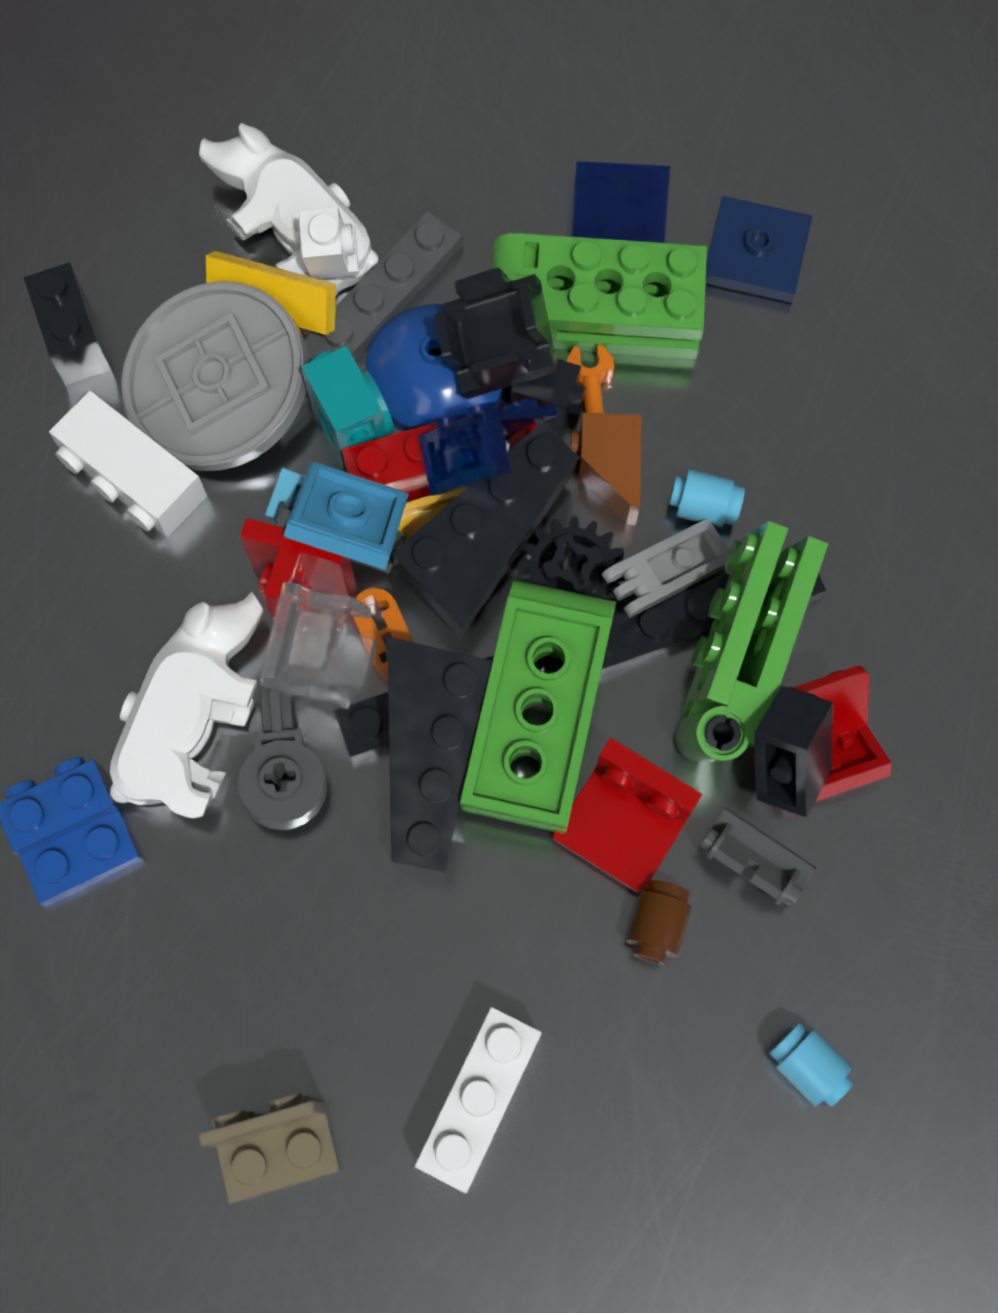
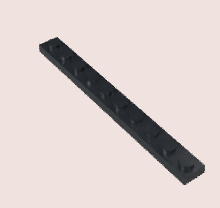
M730 573L686 588L631 618L628 617L625 610L614 613L601 675L697 642L701 636L708 638L714 621L713 618L708 617L710 604L718 588L725 590ZM819 573L809 602L823 598L827 591ZM494 655L484 659L492 660L493 663ZM551 656L541 657L534 664L539 671L547 674L555 673L562 668L560 661ZM388 692L334 710L352 762L389 750Z

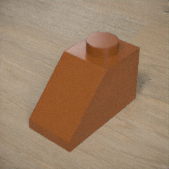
M582 412L580 431L571 430L570 449L578 456L579 479L626 525H636L641 501L642 415Z

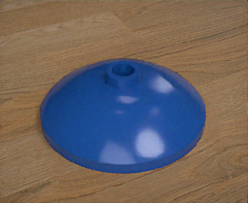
M427 304L399 313L378 331L367 352L365 369L370 373L378 386L392 421L404 429L411 430L437 422L441 435H448L465 430L470 416L475 418L482 417L486 405L491 409L495 408L505 388L470 399H466L461 394L456 370L443 359L442 354L439 356L428 354L433 349L441 350L435 314L445 311L444 304Z

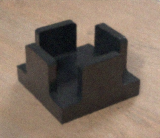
M493 268L454 282L455 291L461 298L444 303L445 311L436 313L435 321L442 357L456 370L460 392L466 399L559 372L542 285L535 274L517 280H510L501 268Z

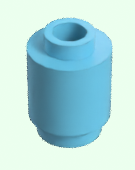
M688 469L685 478L675 477L669 505L677 507L676 517L696 522L707 519L713 526L720 528L723 527L724 523L735 526L741 511L745 487L734 485L733 479Z
M800 1022L769 1052L778 1062L775 1068L814 1107L823 1100L830 1107L834 1106L854 1084L847 1077L853 1066L814 1028L808 1031Z

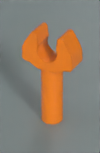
M599 344L596 356L597 366L587 368L581 364L579 347L574 346L567 358V362L582 366L580 385L587 387L584 398L585 413H604L601 384L603 381L613 377V357L602 344Z

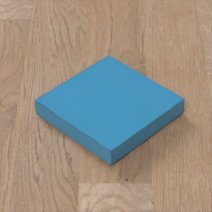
M311 461L288 519L283 537L385 570L409 494Z

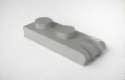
M705 519L613 565L602 573V577L607 584L624 577L626 582L615 588L613 594L618 601L633 593L635 594L637 599L631 601L624 608L628 617L631 618L724 569L730 550L712 523Z

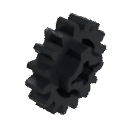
M572 516L569 527L562 528L560 522L557 519L551 520V533L547 534L537 528L534 530L533 536L535 545L530 543L523 544L522 557L526 560L518 562L517 575L525 577L522 580L523 582L610 600L609 597L617 599L613 594V590L621 585L619 582L625 581L624 577L609 584L604 580L600 588L594 593L591 591V582L600 579L604 571L623 561L625 552L623 548L610 549L614 534L610 531L601 537L596 534V521H592L586 529L579 528V521L575 516ZM552 550L553 559L543 563V568L538 569L543 557ZM565 560L568 567L571 566L574 573L580 572L579 582L570 570H564Z

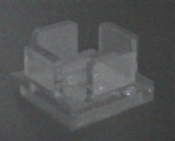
M283 582L259 686L309 706L321 708L330 706L349 710L351 699L329 689L333 684L365 689L368 686L377 641L371 637L343 633L346 616L369 619L371 608L349 596L316 592L301 584Z

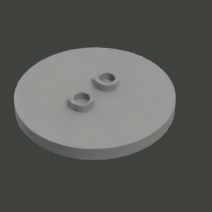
M211 282L186 289L174 295L154 310L139 328L130 344L123 365L121 383L122 400L128 420L189 469L216 471L247 463L272 447L286 433L300 411L307 391L301 366L309 363L305 340L296 322L283 306L273 297L253 286L236 282Z

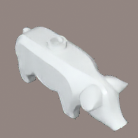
M241 123L238 128V137L223 142H212L205 138L201 141L199 149L201 161L225 183L246 192L247 199L242 207L232 214L231 218L227 219L230 228L244 241L254 234L261 233L271 227L277 240L291 254L288 259L275 265L276 268L311 277L302 259L298 210L337 206L344 224H352L356 228L359 275L321 278L320 280L336 284L337 295L342 289L359 283L370 269L378 263V255L371 248L367 231L358 218L349 210L350 202L343 190L334 182L327 186L303 160L270 143L262 131Z
M252 591L244 600L237 603L209 605L205 602H200L191 607L186 612L183 623L153 659L139 693L131 691L126 697L120 713V720L126 722L110 764V775L113 781L110 795L114 801L118 803L130 802L136 805L164 803L175 814L195 819L203 817L211 800L217 799L225 780L226 772H211L192 759L202 751L207 743L214 722L245 727L254 706L252 697L258 681L242 678L228 667L230 658L248 643L264 613L262 606Z

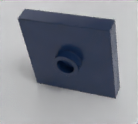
M722 196L706 260V284L792 303L796 293L813 216Z

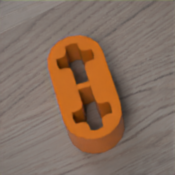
M379 588L366 589L358 594L353 601L352 615L355 627L375 671L381 678L388 681V661L382 663L387 658L384 644L387 641V637L413 643L414 641L392 595ZM376 604L379 610L387 608L383 611L386 628L378 631L371 617L364 618L368 615L367 606Z

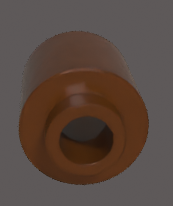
M649 880L646 891H640L626 939L628 944L635 947L633 954L635 957L660 965H665L667 957L678 958L692 906L688 904L690 896L688 890L672 883Z

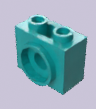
M347 346L334 352H322L312 358L309 363L301 366L312 413L342 470L346 472L341 449L386 437L394 433V425L387 405L370 373L366 369L360 371Z

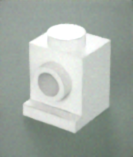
M338 206L298 210L302 259L310 276L321 279L359 275L355 225L344 224Z

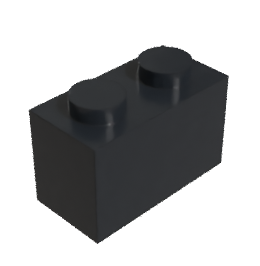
M70 262L23 277L49 357L64 384L69 385L111 371L87 298Z
M784 686L780 687L754 731L756 800L803 817L808 816L832 772L833 702L819 698L812 693L800 692Z

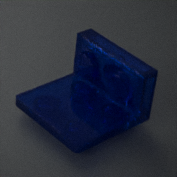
M577 161L574 180L572 237L665 243L670 166Z
M526 399L507 405V409L500 410L499 402H488L468 408L469 417L461 414L437 420L438 429L418 436L430 495L447 494L511 473L504 435L559 416L557 405L538 407L537 399Z

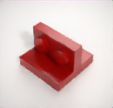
M246 518L240 539L255 574L261 575L259 589L263 593L267 609L270 611L278 630L297 634L312 589L350 599L355 584L350 558L283 537L286 528Z

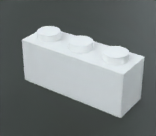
M89 391L49 431L59 448L55 452L56 457L75 474H78L81 470L89 474L93 478L90 482L91 485L108 501L113 503L118 498L129 507L126 511L127 514L148 532L154 527L168 538L207 497L197 474L92 391Z
M491 1007L417 1160L416 1168L467 1194L542 1032Z

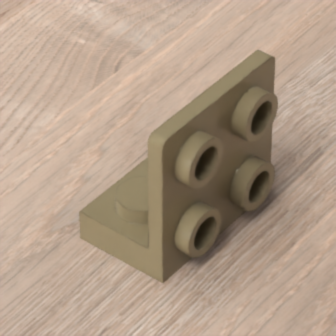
M302 1093L269 1102L270 1113L256 1117L254 1111L246 1113V1110H241L211 1120L213 1130L199 1134V1141L201 1147H217L229 1204L341 1171L325 1103L310 1101L309 1095L303 1096Z

